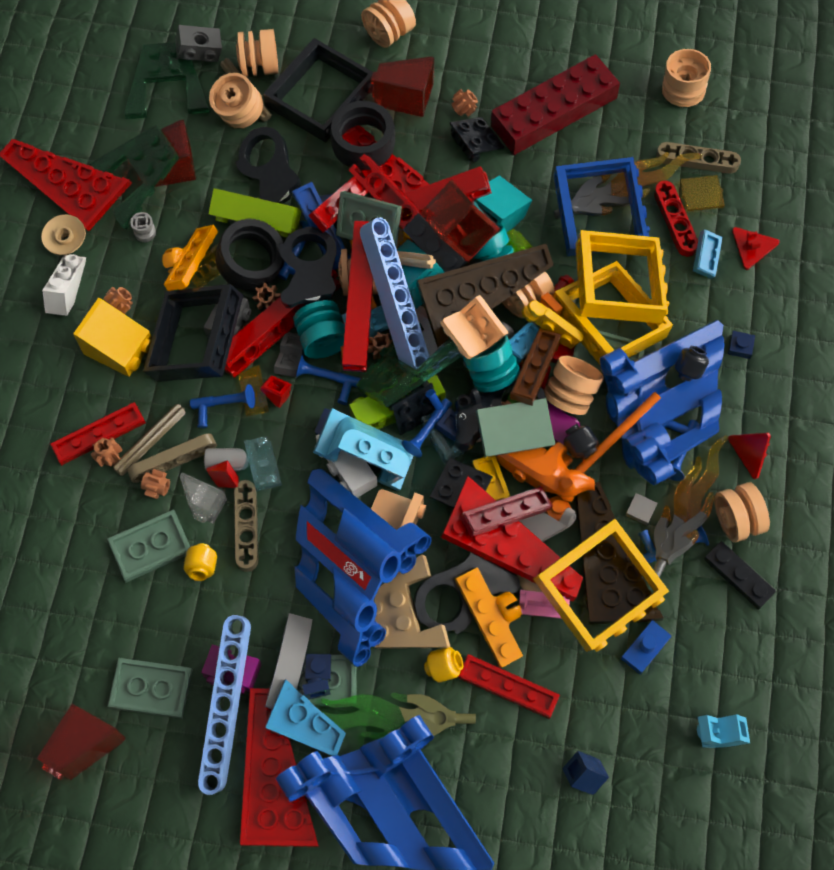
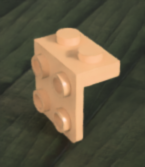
M480 295L475 297L461 311L444 318L440 322L446 335L453 340L458 347V351L467 359H471L490 349L508 334V331Z
M381 489L376 495L371 510L397 530L407 523L412 522L416 524L419 518L422 519L426 505H424L423 495L414 493L411 500Z

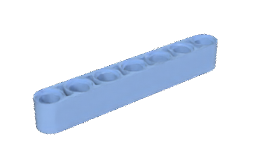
M376 218L360 228V237L401 369L406 376L414 377L429 371L431 359L390 227L385 219Z
M239 615L229 616L223 624L198 779L199 789L207 795H213L222 791L227 783L251 630L249 620ZM236 620H240L242 623V630L238 634L232 631V624ZM235 645L238 648V656L232 660L228 656V650L231 646ZM227 671H231L234 674V682L231 685H227L224 681V675ZM224 696L230 701V707L227 711L222 710L220 707V700ZM218 723H223L226 727V733L223 737L216 733ZM215 748L220 750L222 754V759L219 763L212 759L211 754ZM210 775L215 776L218 780V785L215 789L208 786L207 780Z

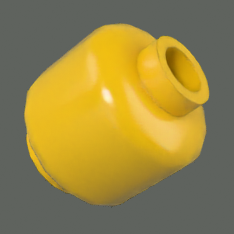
M204 543L191 546L186 552L183 567L185 573L195 581H204L214 574L217 561L215 550Z
M451 647L431 651L427 656V662L424 664L425 672L436 682L455 679L463 669L461 654Z

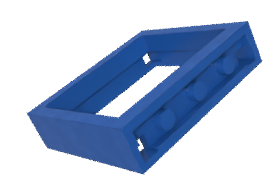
M633 157L555 167L553 178L567 257L576 256L575 244L577 241L567 179L624 173L635 235L649 237L650 228L645 223L647 211L641 201L643 189L641 185H638L637 180L639 168L637 169L634 164Z

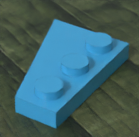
M286 679L264 727L331 756L338 754L346 734Z

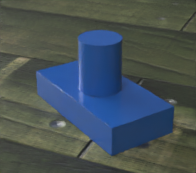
M652 620L621 659L641 675L672 635Z

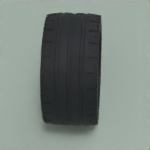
M369 101L351 102L341 107L332 119L330 128L331 145L335 156L343 165L351 168L356 164L360 170H371L360 159L363 154L369 156L378 166L387 162L392 155L395 146V126L391 115L383 106ZM358 125L373 126L384 135L378 142L362 147L351 145L342 138L349 129Z
M242 219L234 222L224 231L216 248L215 261L220 275L227 283L245 291H255L256 287L260 289L264 287V283L269 285L277 277L284 263L279 253V243L284 244L282 237H280L275 228L264 221ZM240 239H250L258 242L269 253L271 264L268 268L261 271H250L236 264L230 255L229 247L231 243Z

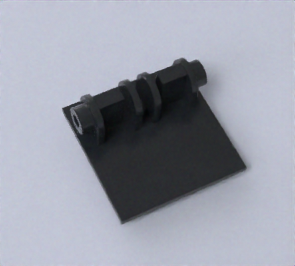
M482 117L450 122L452 127L451 136L457 141L462 151H465L468 159L473 162L480 159L479 154L482 152L504 148Z
M421 380L419 383L411 386V388H407L409 395L405 391H401L402 397L400 394L389 398V401L386 403L389 410H393L400 436L429 420L435 410L425 395L428 390L434 389L433 384H429L427 380L424 382Z
M449 458L430 498L454 508L468 476L485 491L493 476Z

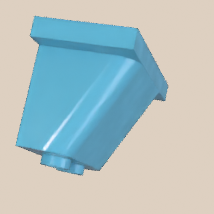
M333 408L328 414L313 453L336 462L342 450L381 468L377 482L396 491L401 490L413 459V455L404 449L402 440Z

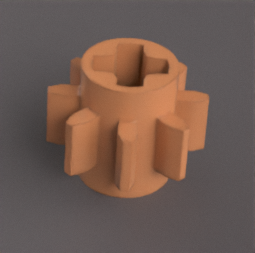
M460 89L453 95L452 100L454 102L452 107L458 115L462 116L466 113L469 117L476 111L477 106L475 104L478 100L470 90L463 92Z
M264 283V287L260 289L255 288L257 296L252 298L255 302H259L257 307L261 310L263 307L268 308L281 297V294L275 293L277 291L275 285L270 288ZM266 294H270V297H268V301L264 300V298H266Z
M111 287L103 298L108 304L123 314H126L133 304L130 301L132 299L130 292L123 287H119L117 290Z
M377 332L374 338L369 337L368 353L373 352L374 360L379 358L386 361L389 355H394L393 340H389V333L385 335Z
M101 438L93 444L95 452H92L91 456L100 467L104 464L111 467L120 460L119 453L123 450L114 438L110 440Z
M153 469L152 473L146 472L141 482V489L146 490L144 495L158 499L159 495L165 496L170 487V479L166 478L167 473Z

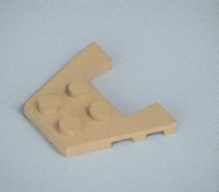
M423 554L416 558L414 567L408 573L402 574L398 572L391 582L380 586L373 600L377 606L375 620L386 630V636L375 648L450 647L444 625L440 624L420 631L409 585L432 577L427 558Z

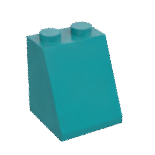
M497 176L489 181L492 194L466 202L458 223L467 235L495 224H502L508 234L526 216L532 199L501 176Z
M407 239L397 248V251L426 254L410 239ZM437 263L433 264L431 269L401 265L415 309L423 304L416 281L444 273Z

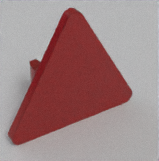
M734 227L732 230L745 270H749L780 243L778 239L758 234L757 231L751 232Z
M770 433L728 436L729 442L752 478H759L764 458L767 456L766 451L770 445Z

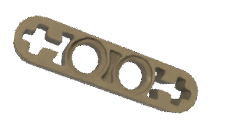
M671 142L661 143L656 154L658 161L663 164L728 174L735 173L741 163V157L732 151ZM690 153L693 159L687 160L683 158L682 154ZM711 156L715 161L708 163L704 160V157Z
M203 434L131 465L127 472L133 483L142 482L146 472L152 473L153 469L166 472L203 456L206 449L216 448L217 444L212 434Z
M243 480L238 483V487L234 490L235 560L240 570L249 572L258 565L257 491L253 482ZM244 488H248L251 491L248 492L249 503L244 502L243 494L240 493L244 491ZM244 509H250L253 515L250 519L243 520L240 518V512ZM249 531L253 534L252 540L247 543L242 542L240 535L243 532ZM244 549H248L250 559H253L249 561L248 565L241 561L245 559Z

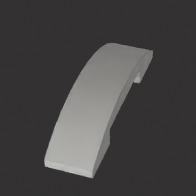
M291 613L288 614L273 680L270 684L265 704L266 708H273L285 679L297 690L313 619Z

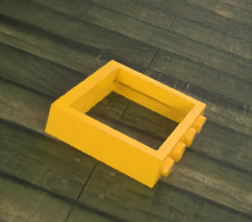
M580 230L575 244L580 316L661 324L664 316L668 315L670 303L666 300L668 286L667 283H664L665 265H662L663 250L660 248L659 238ZM591 251L647 256L652 305L595 300Z
M618 261L593 273L594 290L611 282L628 303L652 305V300ZM577 280L555 291L553 298L563 307L561 317L584 334L581 343L600 365V357L614 351V349L587 317L580 316V309L573 302V300L579 298ZM664 316L661 324L646 322L653 331L621 347L628 358L667 338L673 326L667 316Z
M616 519L607 523L533 578L586 652L593 649L598 652L608 644L606 639L612 635L617 637L627 630L625 626L631 620L635 623L646 615L644 610L649 606L657 607L665 600L663 596L669 592ZM612 534L654 592L596 637L592 638L550 579Z

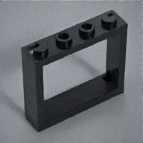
M313 38L263 95L267 108L326 143L331 137V122L336 112L322 125L285 103L282 99L318 59L360 83L336 112L341 107H344V105L355 101H363L368 94H371L376 86L375 74Z
M231 284L166 291L143 372L157 382L223 377L244 295ZM218 304L203 363L167 365L182 308Z

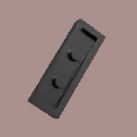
M418 213L403 229L427 255L433 256V259L436 260V263L444 272L462 268L467 263L421 214Z
M722 541L704 558L713 569L758 610L776 592L769 583Z

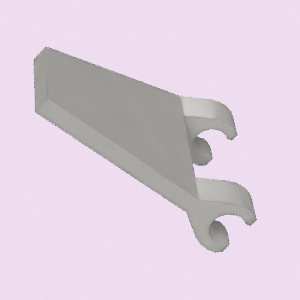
M566 508L560 521L543 512L520 520V522L544 542L570 527L577 519V516L573 509Z

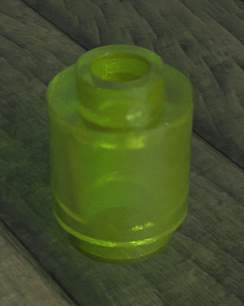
M511 229L507 232L509 242L506 245L513 247V253L533 247L519 231Z

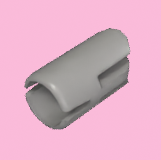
M208 448L204 453L205 470L227 460L234 471L245 470L249 465L247 454L240 448Z

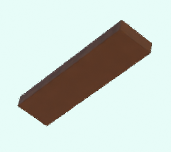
M539 328L510 393V399L533 406L561 340V334Z

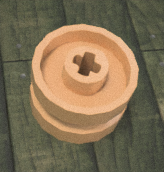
M228 73L221 76L210 90L209 101L211 107L228 126L233 128H245L252 125L258 120L263 111L264 102L262 95L249 79L240 73Z
M752 482L738 485L734 491L726 489L716 493L714 500L716 514L729 540L736 543L747 539L749 534L757 536L769 530L770 519L766 503L760 491Z

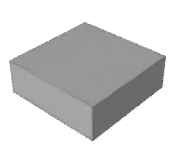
M636 493L625 516L647 526L658 503Z

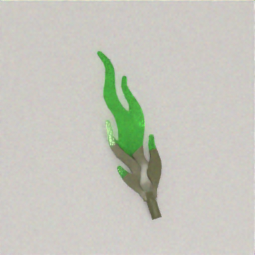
M365 694L334 701L325 698L321 699L323 704L330 707L354 706L359 708L360 710L349 714L337 715L324 711L321 712L341 729L366 725L376 726L385 730L382 733L371 731L361 733V736L373 739L385 737L392 731L400 729L407 721L418 715L421 716L433 736L450 726H455V724H476V714L456 713V711H451L438 701L422 694H391L393 698L401 702L416 704L418 707L415 709L402 708L380 697Z

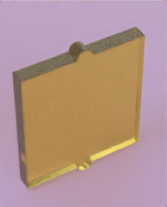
M718 175L680 180L682 188L681 197L684 198L687 212L724 208L723 189L720 187Z

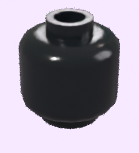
M692 345L689 348L682 349L675 362V369L679 373L678 376L688 382L692 379L698 380L702 378L709 364L706 351Z
M575 424L565 431L567 436L564 438L563 444L574 459L581 458L583 461L598 451L596 447L599 441L589 426L583 425L579 427L578 424Z

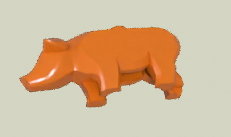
M560 442L555 443L548 450L539 448L496 456L498 463L510 471L517 481L521 483L525 481L535 488L542 487L544 492L555 493L565 501L572 502L574 496L587 490L595 491L594 479L580 471L567 468L573 462V459L566 454L567 447Z

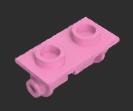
M520 590L519 604L522 615L562 619L543 592ZM562 596L569 605L570 599H566L565 596Z

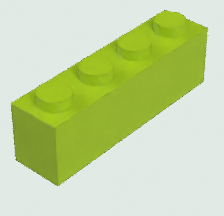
M214 188L208 214L216 216V221L228 223L229 219L236 222L242 219L264 221L275 228L280 236L288 237L289 233L291 234L298 230L301 211L297 207Z
M433 369L409 380H400L390 388H381L366 398L359 397L349 404L350 414L352 418L379 430L396 422L393 410L390 411L386 403L389 401V398L400 394L402 397L401 391H405L409 395L407 388H411V386L419 383L421 380L423 382L427 380L429 384H433V388L440 401L445 398L446 392Z

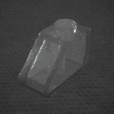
M181 473L180 479L193 517L200 522L205 523L208 521L214 524L227 501L224 491L185 473Z

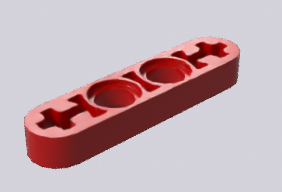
M661 181L656 185L655 199L678 252L682 256L690 257L697 251L698 239L675 186L670 181ZM675 206L678 212L670 213L667 207ZM683 224L686 230L678 231L674 225ZM684 237H686V242H687V244H688V245H692L691 248H689L688 246H684V243H685V238H684Z

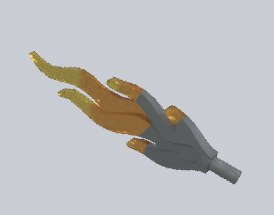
M668 152L657 158L635 161L634 164L637 169L639 168L638 185L643 187L648 184L666 181L684 162L700 159L702 154H682L665 167L651 172H643V170L662 164L668 158ZM618 173L611 182L601 188L596 187L606 182L612 174L600 175L585 182L571 200L573 215L602 216L613 211L612 207L605 206L630 205L624 173ZM649 188L643 190V197L649 194ZM559 209L553 211L555 218L559 219Z
M727 435L720 438L711 447L707 466L700 480L692 486L702 470V460L698 456L693 468L679 483L674 496V517L669 527L668 524L671 518L670 508L668 505L664 507L663 514L654 530L655 557L657 562L653 570L659 578L666 565H670L674 559L694 545L699 537L696 529L710 515L715 498L714 493H708L702 509H700L701 502L707 490L719 476V451L729 439Z

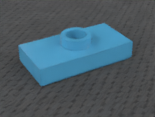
M705 229L700 231L693 267L694 272L710 279L716 276L723 237Z
M528 322L509 340L512 346V354L516 357L518 364L527 357L539 330L532 322Z

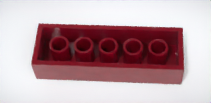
M595 54L491 111L490 126L512 154L516 155L617 99L620 82Z

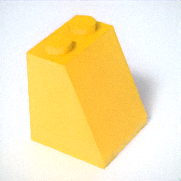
M100 298L96 300L73 333L84 355L128 377L139 368L141 359L145 353L149 352L152 342L149 330Z

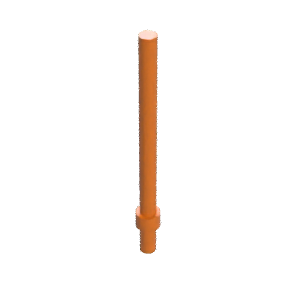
M653 392L597 447L598 451L583 460L574 470L582 473L586 472L661 397L656 392Z

